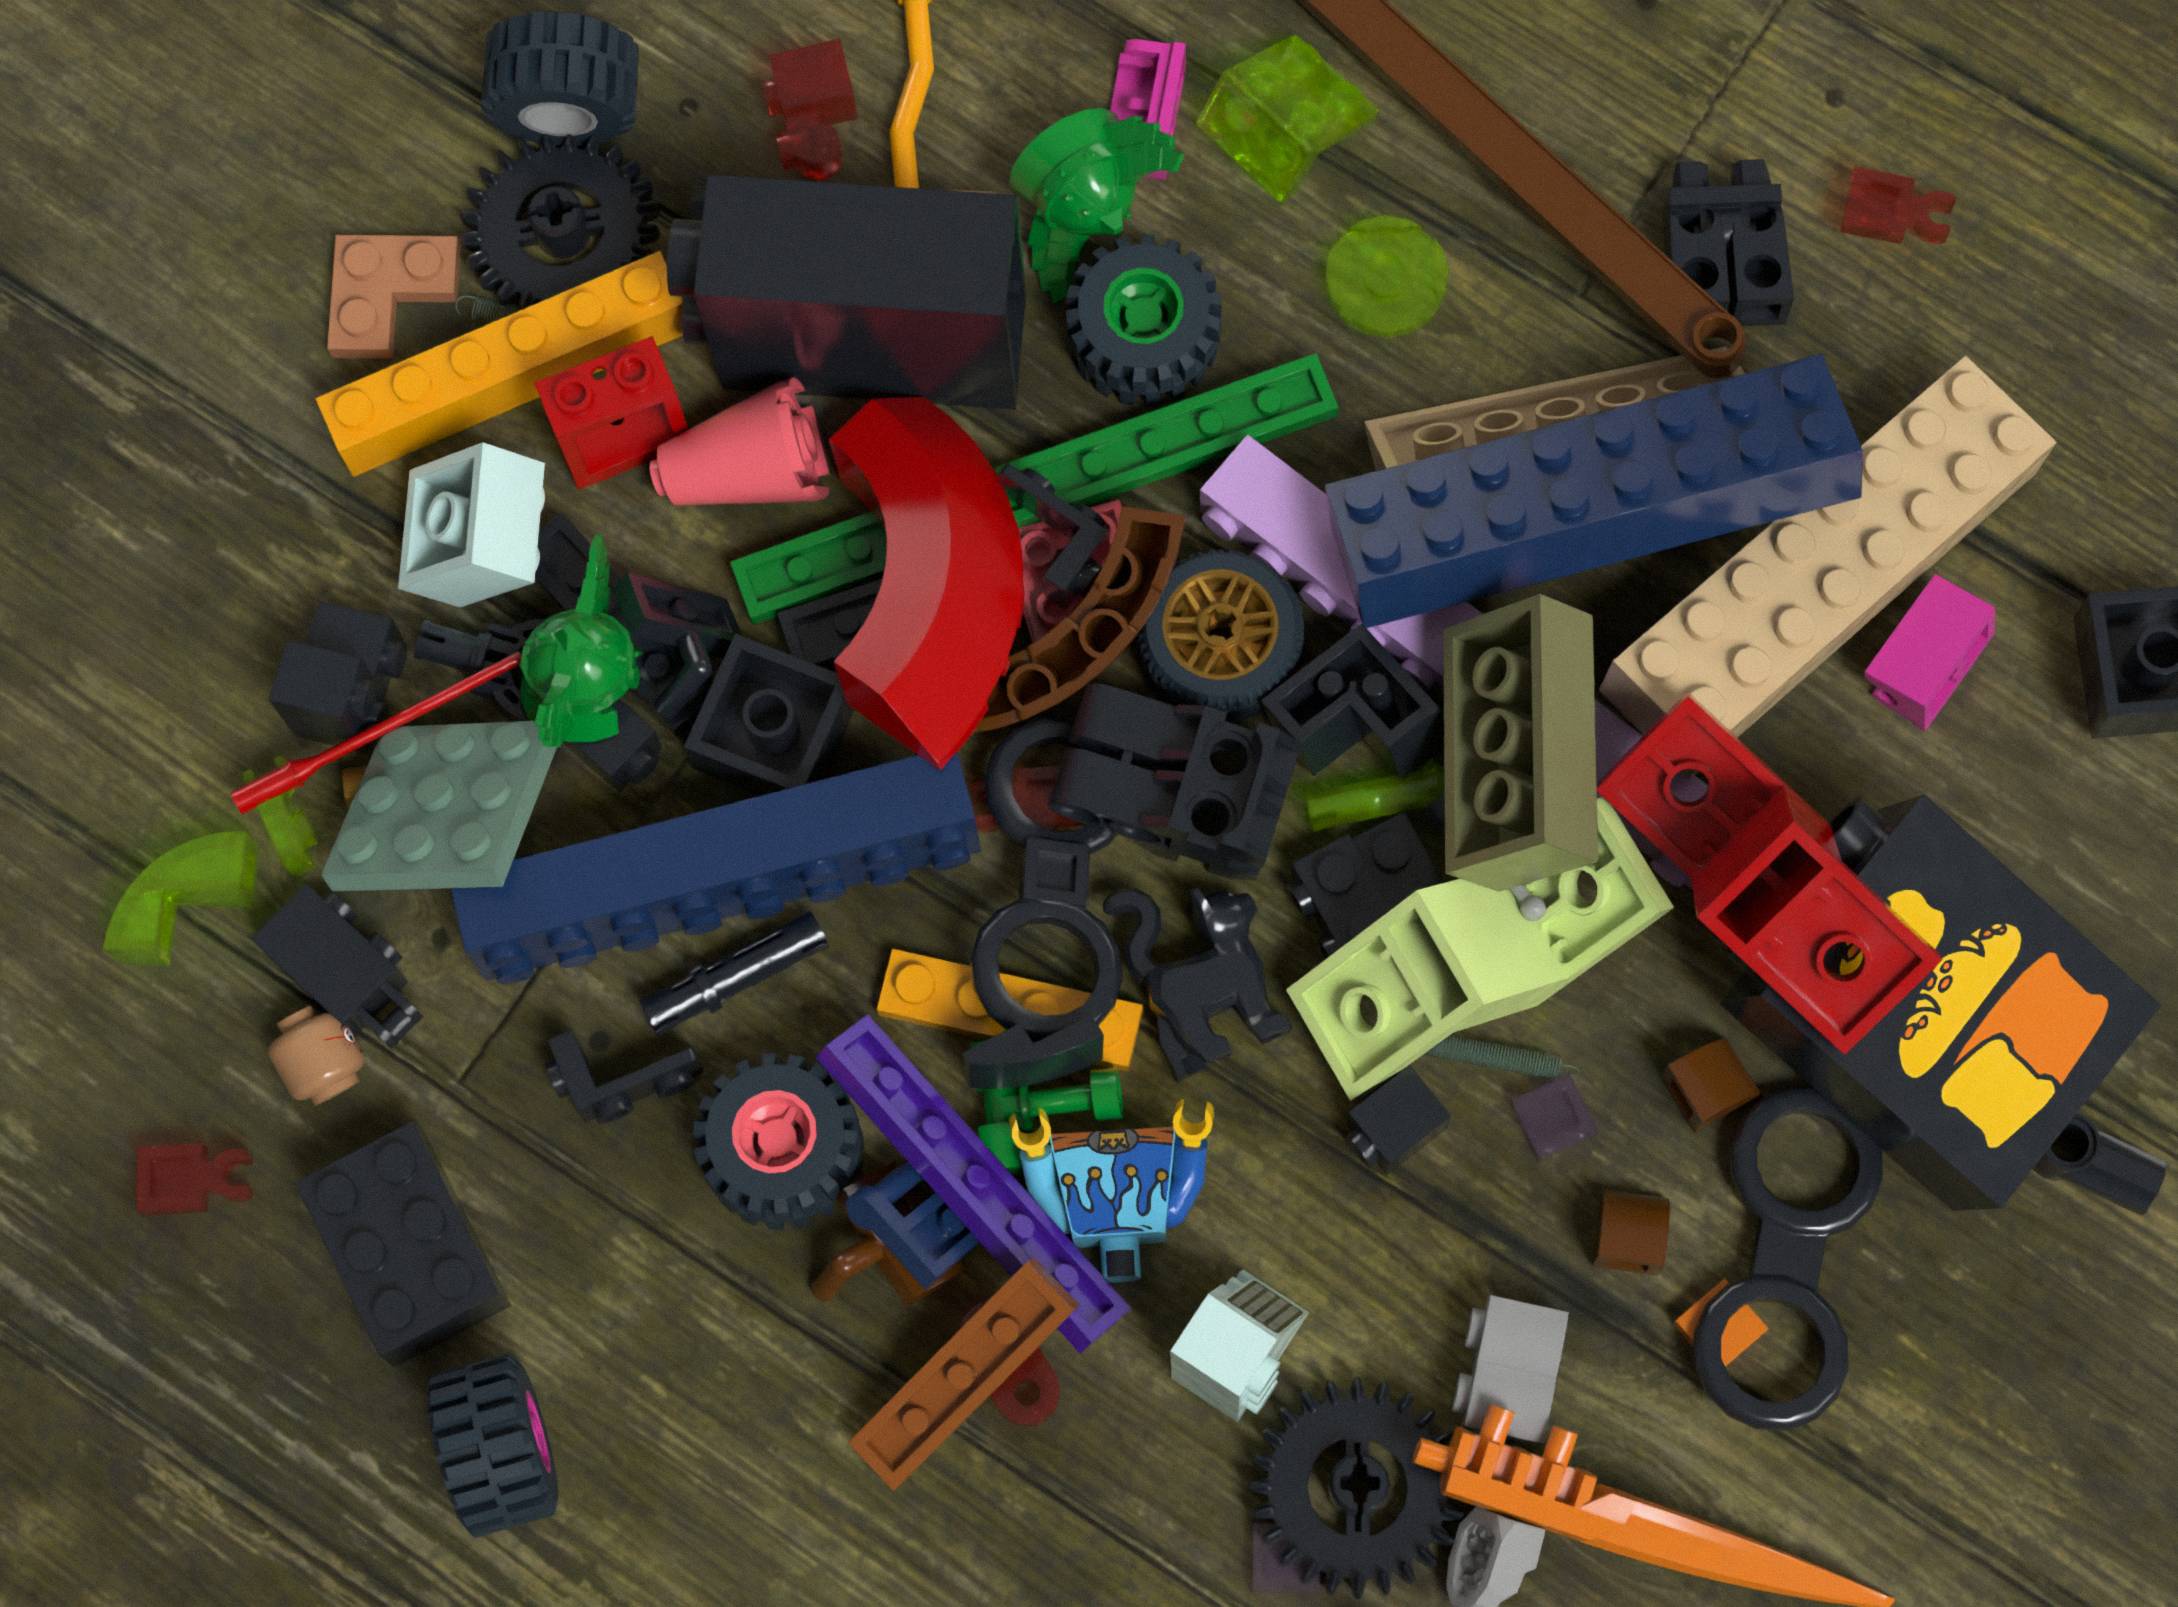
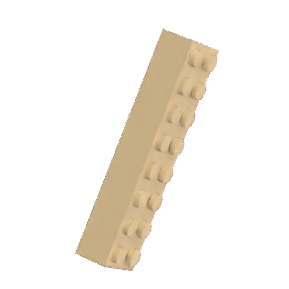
M1964 356L1861 446L1863 450L1862 498L1775 520L1614 659L1599 691L1643 735L1688 691L1738 738L2037 473L2057 442L1967 356ZM1685 769L1680 772L1690 780L1699 771Z

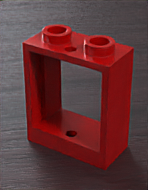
M653 336L534 382L578 490L657 459V448L659 445L689 430L676 390ZM597 369H604L607 372L606 377L602 380H595L592 377L593 373ZM617 420H623L620 425H612Z

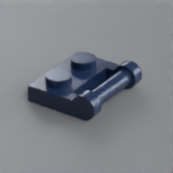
M905 1160L873 1187L863 1186L848 1197L846 1211L852 1222L864 1230H872L920 1285L927 1289L979 1245L980 1241L936 1192L905 1218L895 1209L892 1204L923 1180L922 1176Z

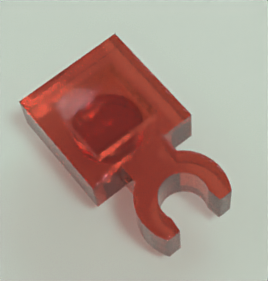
M1854 167L1850 177L1840 232L1901 244L1905 230L1911 229L1928 243L1942 244L1946 242L1951 226L1933 222L1928 213L1939 211L1951 214L1956 197L1945 191H1933L1923 197L1912 195L1915 178Z
M1060 765L1014 769L1016 787H1013V795L1026 816L1037 825L1056 832L1079 831L1084 828L1083 823L1063 817L1053 812L1047 805ZM984 780L971 784L973 799L987 798ZM992 814L975 816L978 832L992 833L1000 830Z
M202 1143L137 1147V1212L143 1216L208 1212V1193H218L232 1202L250 1200L253 1198V1189L248 1185L230 1186L227 1177L230 1170L235 1166L252 1165L253 1156L244 1150L230 1149L220 1153L214 1161H208V1148Z

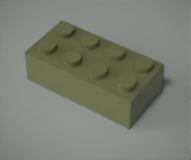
M1538 594L1443 629L1445 874L1500 892L1597 863L1598 831L1593 615L1545 595Z

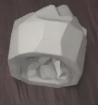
M1475 1506L1460 1523L1448 1559L1446 1587L1451 1605L1453 1607H1498L1500 1602L1516 1594L1525 1573L1537 1567L1546 1529Z

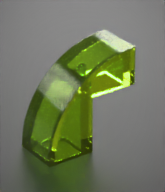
M229 831L195 838L166 852L142 871L122 896L112 915L103 949L119 964L170 967L177 905L253 909L260 847L246 831Z

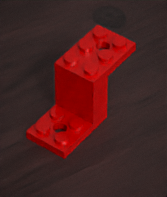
M1688 691L1596 783L1597 792L1691 878L1697 918L1844 1055L1942 961L1940 953L1841 861L1831 825ZM1685 769H1695L1702 772L1709 781L1706 793L1695 801L1687 802L1678 799L1670 790L1671 780L1675 774ZM1839 942L1855 944L1863 952L1862 962L1859 967L1845 975L1835 974L1829 971L1823 964L1826 951L1832 945Z

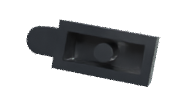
M305 884L251 939L325 1011L331 1013L343 1026L349 1027L354 1037L367 1026L390 1049H393L424 1017L399 993L408 983L407 979L396 967L403 957L376 931L368 939L363 937L351 925L358 915L331 889L321 898L308 884ZM392 1001L397 1007L379 1024L374 1017Z

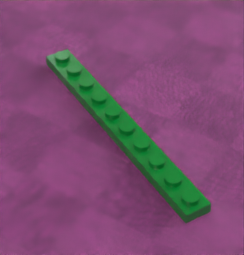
M1317 353L1014 460L1008 464L1020 472H1023L1025 468H1030L1041 474L1054 486V495L1072 507L1077 502L1089 506L1226 457L1235 450L1247 435L1259 444L1335 418L1338 416L1339 407ZM1005 464L994 468L998 477ZM1009 499L1018 528L1042 522V520ZM871 511L731 561L730 564L752 624L756 625L778 617V612L883 579L886 565L887 538L883 527Z

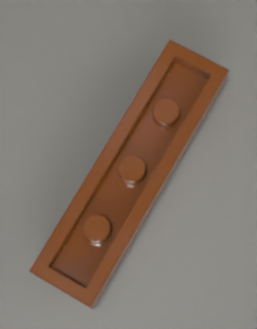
M1035 1257L1031 1258L892 1397L848 1444L895 1491L1080 1304Z

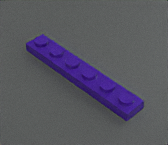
M868 1014L827 1044L818 1054L816 1059L1011 1277L1028 1260L1035 1257L1080 1304L1057 1328L1079 1354L1131 1309Z

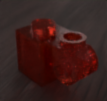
M840 39L769 55L774 78L762 80L770 115L783 114L787 132L776 134L784 171L796 168L805 177L813 180H826L833 177L840 170L843 163L839 135L831 125L858 119L854 93Z

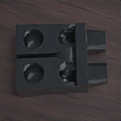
M1749 159L1733 163L1730 171L1731 186H1709L1708 164H1704L1701 161L1677 163L1663 211L1665 255L1726 311L1729 306V313L1739 321L1741 326L1786 325L1794 301L1785 221L1781 207L1782 190L1781 184H1771L1765 160Z

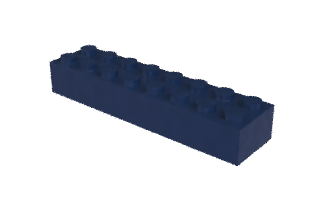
M1822 354L1329 483L1325 485L1332 532L1363 628L1366 629L1862 498L1863 450Z
M958 752L941 771L919 755L513 860L503 887L451 888L465 952L487 981L496 979L499 984H511L532 977L535 974L534 968L557 962L563 968L585 965L597 959L596 952L621 946L623 951L643 950L659 943L660 935L683 929L686 935H699L711 932L721 927V920L745 913L749 919L769 917L784 910L783 903L808 897L809 901L813 903L830 901L843 896L847 892L846 887L871 881L872 886L895 884L906 879L909 876V870L933 865L935 870L956 868L968 863L971 860L970 854L981 852V846Z

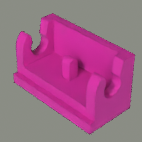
M1142 39L1126 41L1124 53H1120L1118 72L1110 109L1111 112L1117 115L1119 121L1139 116L1142 117V122L1160 124L1161 131L1174 136L1186 72V43L1174 42L1169 44ZM1167 171L1154 172L1144 177L1166 180Z
M1934 574L1865 670V679L1876 686L1871 695L1889 709L1912 721L1916 727L1926 731L1994 636L1995 607Z

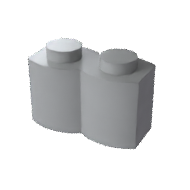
M1492 1295L1486 1300L1484 1310L1472 1308L1465 1347L1476 1349L1471 1375L1459 1374L1452 1405L1453 1413L1463 1414L1462 1428L1479 1434L1489 1404L1492 1403L1515 1412L1506 1440L1540 1447L1544 1443L1569 1312Z

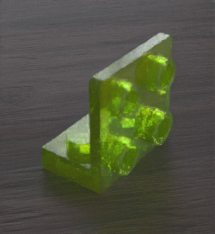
M1292 35L1223 71L1195 124L1273 197L1282 203L1296 195L1320 152L1373 123L1379 114V110L1363 96L1362 92L1355 85L1348 82L1330 66L1313 46L1304 42L1299 36Z

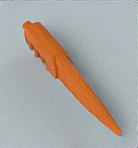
M1489 1404L1479 1435L1456 1426L1449 1447L1420 1437L1413 1454V1463L1441 1472L1439 1485L1442 1495L1622 1556L1698 1577L1798 1598L1857 1607H1890L1895 1602L1893 1597L1763 1542L1628 1494L1619 1489L1601 1483L1595 1485L1597 1481L1596 1475L1576 1466L1575 1468L1568 1466L1578 1434L1571 1430L1553 1425L1543 1456L1530 1453L1526 1449L1515 1445L1504 1444L1515 1412L1496 1404Z

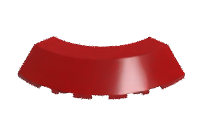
M925 397L871 399L829 439L842 485L855 494L872 511L886 533V565L882 584L873 608L854 639L834 660V664L847 704L941 771L966 743L989 710L987 701L1000 675L1005 677L1010 665L1009 653L1017 628L1021 626L1024 610L1025 588L1023 584L1021 538L1010 500L1004 488L1000 485L995 469L976 442L948 414Z

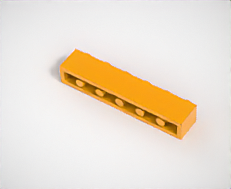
M658 251L315 399L339 454L352 476L355 477L539 398L540 396L534 382L650 336H653L657 347L683 336V299L679 296H670L667 285V264L661 251ZM597 369L593 374H595V373H597V372H599V371H602V370H604V369Z

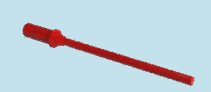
M518 651L314 757L291 761L290 758L287 759L286 764L230 792L236 807L243 815L297 786L303 788L304 782L320 767L517 667L522 661V655Z

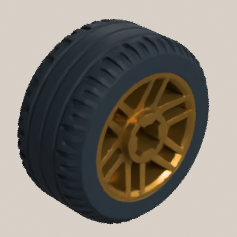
M1223 549L1191 554L1186 559H1180L1174 564L1169 581L1154 611L1137 634V648L1141 669L1152 690L1166 704L1176 707L1178 704L1204 705L1227 712L1225 721L1233 723L1236 720L1249 719L1265 711L1261 702L1263 698L1298 672L1304 640L1302 610L1288 582L1269 564L1266 565L1261 559L1252 555L1247 556L1243 552H1236L1234 550L1225 552Z

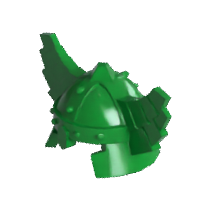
M1104 108L1082 110L1060 119L1042 131L1023 149L1011 169L1009 185L1015 195L1036 207L1027 245H1032V270H1038L1041 291L1051 292L1053 305H1058L1066 300L1081 248H1083L1089 236L1103 233L1116 235L1123 231L1122 221L1131 218L1129 212L1135 197L1136 182L1154 172L1178 171L1186 154L1174 149L1175 136L1161 131L1160 124L1142 122V117L1139 116L1119 121L1114 112Z
M596 534L590 546L586 576L583 579L581 596L578 598L576 609H570L550 616L532 631L523 647L522 661L519 664L523 672L520 699L527 718L530 721H535L534 726H539L538 739L542 740V746L561 747L564 741L595 742L619 734L617 711L612 707V704L622 697L628 688L636 689L639 685L640 673L636 665V658L642 655L643 652L632 643L630 631L623 627L613 616L607 615L611 587L608 586L610 563H607V545H604V535Z

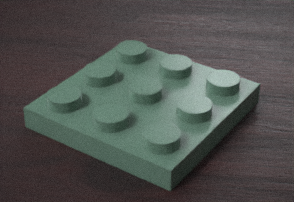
M535 721L401 726L384 734L377 742L323 869L322 877L332 891L503 887L557 747L542 746V740L538 739L539 726H534Z

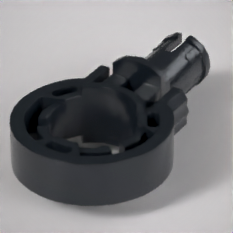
M425 619L420 629L423 635L422 637L418 636L415 645L414 658L428 660L465 671L471 676L493 665L494 663L490 662V658L502 660L518 651L522 655L525 641H527L532 631L546 619L529 620L519 623L514 627L491 621L488 633H480L479 636L438 625ZM515 668L469 691L472 694L492 699L501 714L511 722L530 721L525 710L522 709L524 707L520 699V691L515 686L512 678ZM508 697L511 698L516 704H513L510 700H508Z

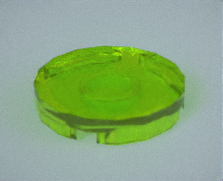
M1383 215L1359 221L1348 229V233L1342 236L1338 243L1336 241L1329 252L1325 285L1331 306L1345 323L1367 335L1390 338L1414 332L1432 320L1444 301L1449 269L1443 248L1434 237L1432 240L1427 233L1421 230L1422 226L1406 218Z

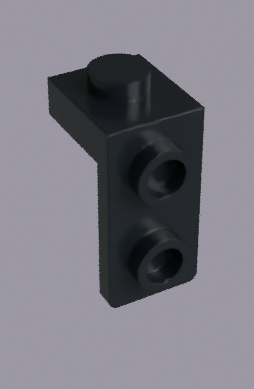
M1006 463L999 472V480L1008 498L1071 540L1043 576L1045 597L1064 610H1067L1077 595L1083 599L1086 598L1103 567L1101 563L1110 552L1109 531L1105 529L1107 524L1090 507L1079 502L1072 507L1054 495V486L1038 472L1030 468H1025L1023 472H1020L1012 465Z
M572 1030L548 1040L555 1059L545 1063L546 1070L559 1099L570 1095L577 1112L584 1122L587 1123L596 1119L598 1124L613 1122L628 1115L634 1110L633 1102L654 1093L657 1094L658 1098H667L681 1093L694 1084L692 1077L704 1072L694 1048H688L599 1087L583 1047Z

